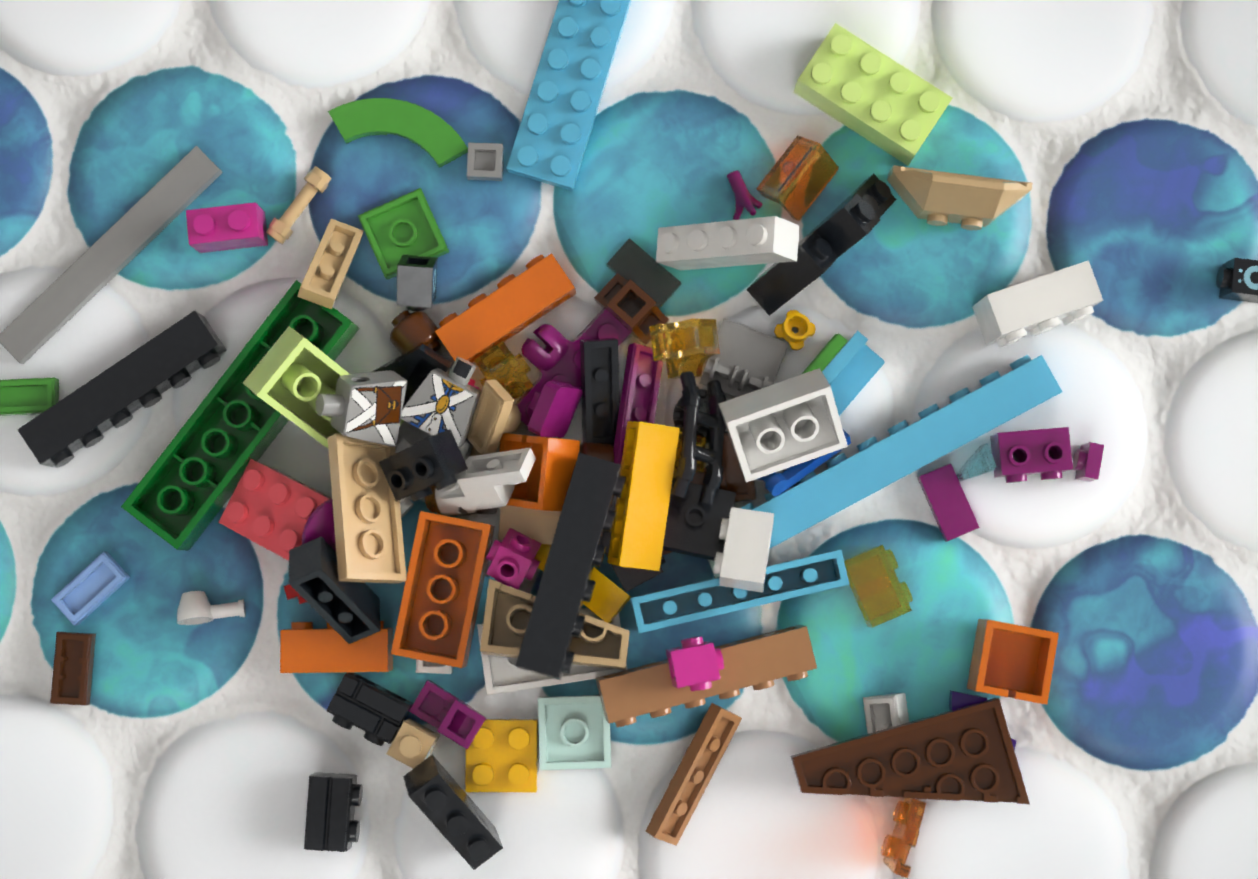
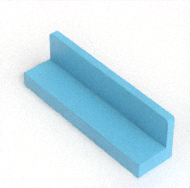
M859 331L852 336L822 371L831 386L839 416L884 364V360L865 345L868 339Z

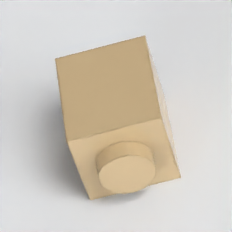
M409 718L403 722L386 754L414 769L429 757L440 734Z

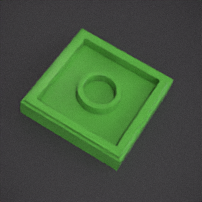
M421 188L358 215L386 280L397 276V265L402 255L438 258L449 253V249Z

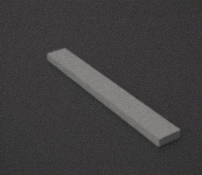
M195 146L0 333V344L19 363L24 364L223 172Z

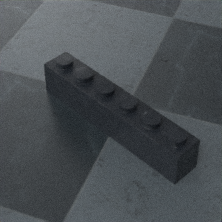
M193 311L17 430L40 465L61 467L73 460L75 457L73 453L83 446L88 448L100 442L104 438L103 433L113 426L118 428L127 424L133 418L132 413L141 407L149 408L162 399L161 394L171 387L175 389L183 386L191 380L190 374L201 367L206 369L217 363L221 359L220 354L227 349L206 318L197 311Z
M582 453L578 454L515 665L517 668L561 680L562 673H570L575 652L569 651L573 637L580 638L586 618L580 615L584 601L590 603L596 581L590 580L593 567H601L606 546L600 545L604 531L611 532L616 516V511L610 510L614 496L621 498L626 482V476L621 475V464Z

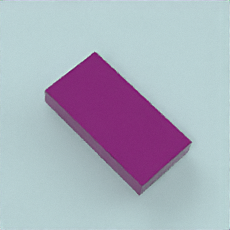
M951 463L917 477L945 542L980 528Z

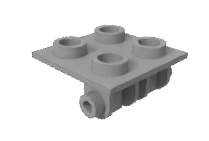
M723 319L699 383L707 386L708 382L718 380L721 383L722 392L734 397L773 385L789 343Z

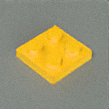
M486 719L470 747L466 749L465 792L536 793L538 719Z

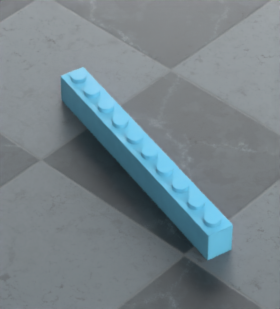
M1026 355L1009 364L1012 368L1011 372L1000 376L999 372L996 371L979 380L981 388L971 393L967 387L949 396L951 404L939 409L936 403L918 413L921 420L911 425H908L907 421L904 420L887 429L890 436L880 442L874 436L857 445L859 453L847 459L845 453H842L827 461L826 465L829 469L816 475L813 470L798 481V485L792 489L784 491L778 496H772L769 492L764 495L767 502L754 508L751 502L741 507V509L774 513L770 548L1062 393V390L1042 355L1031 360L1029 355Z

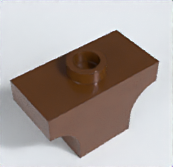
M619 273L594 297V301L602 308L607 309L644 346L669 322V319L660 311L656 302L631 279L628 281Z

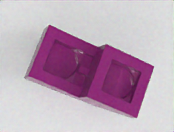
M427 680L409 710L410 713L437 728L439 733L465 749L470 747L486 720V717L430 680Z

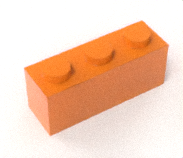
M380 621L381 631L349 644L328 622L327 628L313 629V622H291V629L280 630V673L392 671L393 655L391 654V649L393 645V628H384V621Z

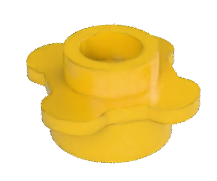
M796 310L788 311L785 321L782 324H777L774 329L776 337L785 339L790 344V348L796 351L801 350L807 337L813 336L816 332L815 325L805 315L800 314ZM792 328H797L798 332L794 333Z

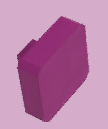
M547 381L541 392H535L529 408L534 411L528 423V430L541 437L563 438L569 429L582 397V389L570 383Z

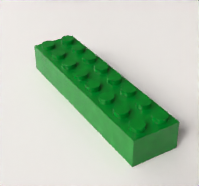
M297 280L121 506L177 550L189 551L235 491L250 459L258 461L289 421V419L243 384L288 326L306 338L333 361L337 359L360 329L334 307L329 309L297 297L301 283Z

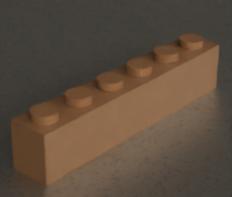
M796 625L715 646L714 648H720L724 669L719 670L720 680L711 681L712 687L704 690L690 691V686L681 688L672 686L667 659L597 677L595 679L605 719L608 723L615 722L616 727L627 726L636 723V716L650 713L651 718L660 717L672 713L670 707L684 704L686 709L706 704L705 698L719 695V699H728L740 695L739 689L753 686L754 690H761L774 686L773 680L787 677L788 681H795L808 677L807 671L817 669L807 626Z

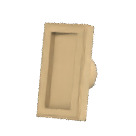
M496 379L485 381L467 439L481 455L496 453L502 435L516 431L521 423V413L518 406L514 404L515 400Z

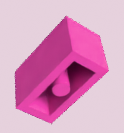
M256 202L186 210L189 245L199 253L268 246L265 211Z

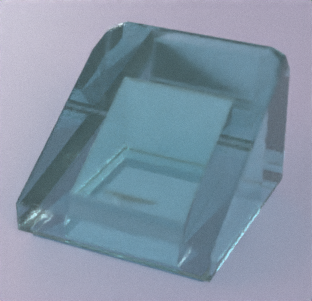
M988 443L978 447L956 473L959 482L995 470L996 464Z

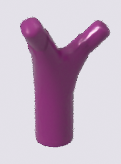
M738 170L729 173L727 179L736 200V210L733 219L740 220L744 207L750 215H755L756 210L754 206L760 209L762 202L755 199L749 193Z

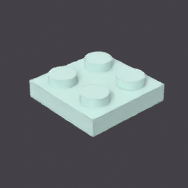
M600 695L538 697L540 770L611 768L610 723L605 719Z

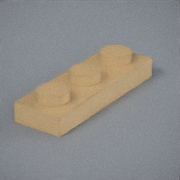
M331 218L303 279L297 297L332 309L358 249L364 230Z

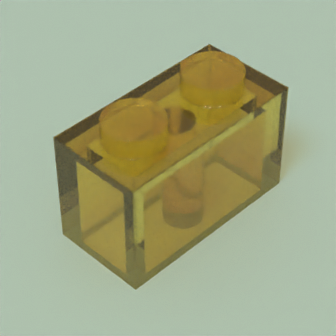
M877 545L844 560L850 583L849 586L867 627L873 628L912 611L909 602L913 601L911 592L905 582L900 583L894 570L898 569V563L891 549L885 550L883 545Z

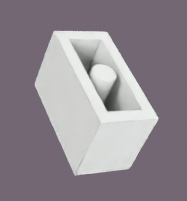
M731 507L729 518H722L719 539L725 540L724 552L716 553L714 574H720V586L763 593L774 513Z

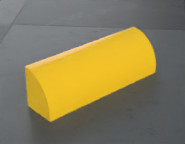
M627 421L621 462V475L626 476V482L621 498L616 497V516L611 532L607 563L621 567L660 571L680 428L639 421Z

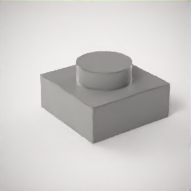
M468 142V180L502 181L503 144Z

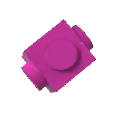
M702 636L681 640V647L666 649L672 686L676 688L690 686V691H699L711 688V681L720 680L719 670L724 669L720 648H714V643L703 642Z

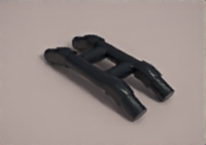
M688 371L680 375L683 388L684 420L681 458H679V466L675 475L677 478L672 494L685 498L690 481H693L696 472L697 461L708 463V466H706V474L703 480L704 486L699 501L712 505L717 489L720 488L724 472L722 460L725 423L718 404L725 402L726 397L722 392L720 381L712 380L708 382L710 414L699 411V408H701L700 390L696 385L694 373ZM697 425L710 429L709 449L696 445Z

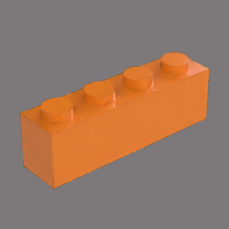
M552 253L547 257L543 255L535 257L527 263L526 271L517 277L514 274L505 277L497 284L498 289L488 296L483 293L475 297L468 303L469 309L460 315L452 313L440 321V328L435 333L454 361L457 357H460L473 364L576 295L574 285Z

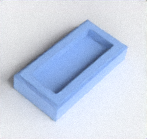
M103 552L57 593L51 601L76 626L131 577L108 552Z

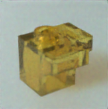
M692 318L675 323L649 326L653 360L666 361L668 379H680V375L688 371L693 372L695 378L701 377L704 362L709 357L720 354L716 319Z

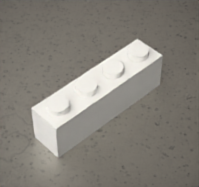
M777 216L658 228L656 263L678 270H694L797 261L799 225Z

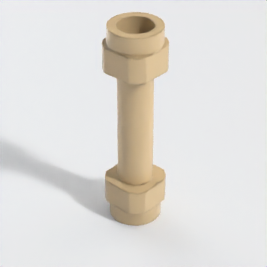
M314 166L304 177V180L307 182L281 218L278 220L274 217L268 225L269 228L266 230V233L283 245L293 233L290 229L315 194L318 191L324 192L332 178Z

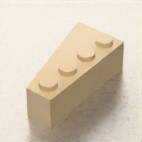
M489 579L480 645L481 653L518 658L536 596ZM580 613L581 616L586 618L580 638L573 637L569 651L575 652L573 664L626 670L630 631Z

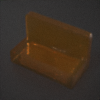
M797 135L756 189L763 197L781 204L793 219L799 221L836 174L839 167L820 143Z

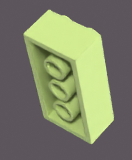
M836 23L798 78L794 89L795 94L907 166L953 99Z
M288 326L243 384L327 449L328 437L334 434H341L331 426V416H319L317 414L316 399L319 394H335L337 379L342 375L351 374Z

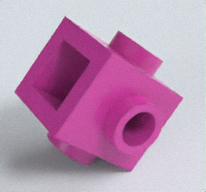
M509 528L502 542L495 539L486 559L492 562L486 574L493 577L495 581L518 590L524 578L532 580L540 564V561L534 558L541 543Z

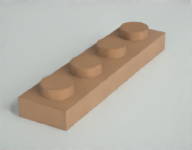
M711 703L659 806L652 816L646 829L648 834L677 846L742 720L741 717Z

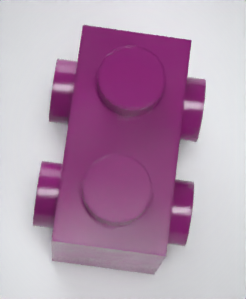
M1069 427L1001 432L990 436L994 478L1005 477L1006 483L1027 481V475L1040 474L1041 480L1063 478L1062 472L1073 470Z

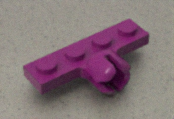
M605 308L572 341L567 340L553 325L543 324L538 327L533 333L546 347L543 349L535 340L527 338L521 348L523 356L540 373L534 384L515 403L521 413V421L528 427L534 411L529 408L535 392L542 391L547 381L570 383L578 388L581 387L580 340L615 338L618 339L619 346L631 332Z

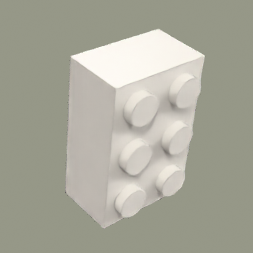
M1089 260L987 294L972 308L986 346L997 342L1000 348L1019 341L1020 338L1027 336L1028 331H1030L1031 337L1050 331L1052 327L1061 324L1060 320L1063 321L1064 325L1080 321L1085 316L1094 313L1093 307L1102 302L1103 298Z

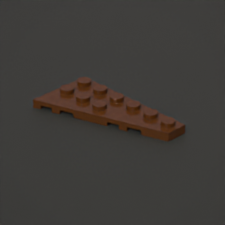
M999 698L989 699L791 756L799 789L802 793L1030 804Z

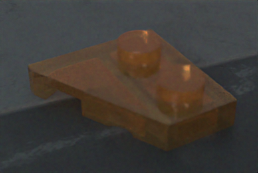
M905 798L904 801H898L893 814V821L896 822L892 835H886L881 848V855L884 856L883 862L894 874L907 879L911 867L905 865L910 848H914L917 844L920 824L926 803L921 799Z

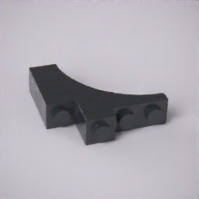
M875 174L871 175L798 243L797 261L774 263L746 290L770 316L825 273L839 256L864 238L880 221L879 218L896 200L891 194L890 188L886 183L880 181Z

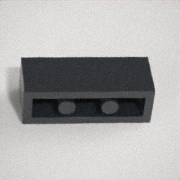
M321 536L289 550V584L349 644L381 631L380 598L365 582L338 581L336 551Z
M433 754L403 776L410 799L473 870L477 869L503 848L496 827Z

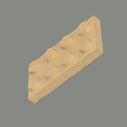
M334 434L328 437L338 581L392 584L407 581L400 500L396 502L379 464L380 461L396 454L395 447L351 438L342 434Z

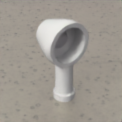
M204 591L186 592L181 596L177 610V623L180 625H198L218 618L246 617L245 602L242 599L238 600V602L211 605Z

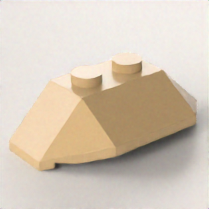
M893 165L887 179L917 218L927 219V224L935 226H945L948 222L959 223L961 228L967 230H981L982 226L986 227L1023 199L1032 190L1033 184L1032 182L988 178Z

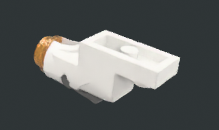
M531 447L467 457L465 463L468 469L455 476L458 482L438 491L435 485L430 487L433 494L425 497L427 508L432 513L444 516L496 514L499 507L507 505L515 488L514 485L526 482L536 460Z

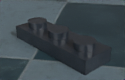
M618 339L580 340L583 442L611 445L615 442L619 414Z

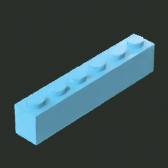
M835 550L767 566L763 593L720 586V578L718 577L632 597L631 601L638 632L644 633L850 585L842 550Z

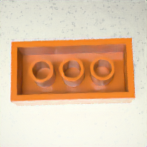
M420 511L407 571V581H405L391 649L392 655L458 668L467 666L488 563L486 557L491 548L495 526Z

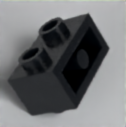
M451 429L430 436L379 462L396 502L409 496L413 502L433 494L431 486L435 485L437 491L458 482L455 475L468 469Z

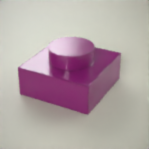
M1089 442L1081 445L1080 449L1075 451L1073 457V470H1076L1075 479L1087 482L1099 479L1104 450L1103 444Z

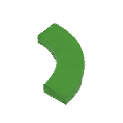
M369 98L352 101L328 111L346 143L371 135L392 134L401 136L425 150L434 159L439 168L468 153V147L448 123L433 112L407 101L390 98Z

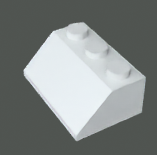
M820 368L718 404L746 482L848 447L831 386Z

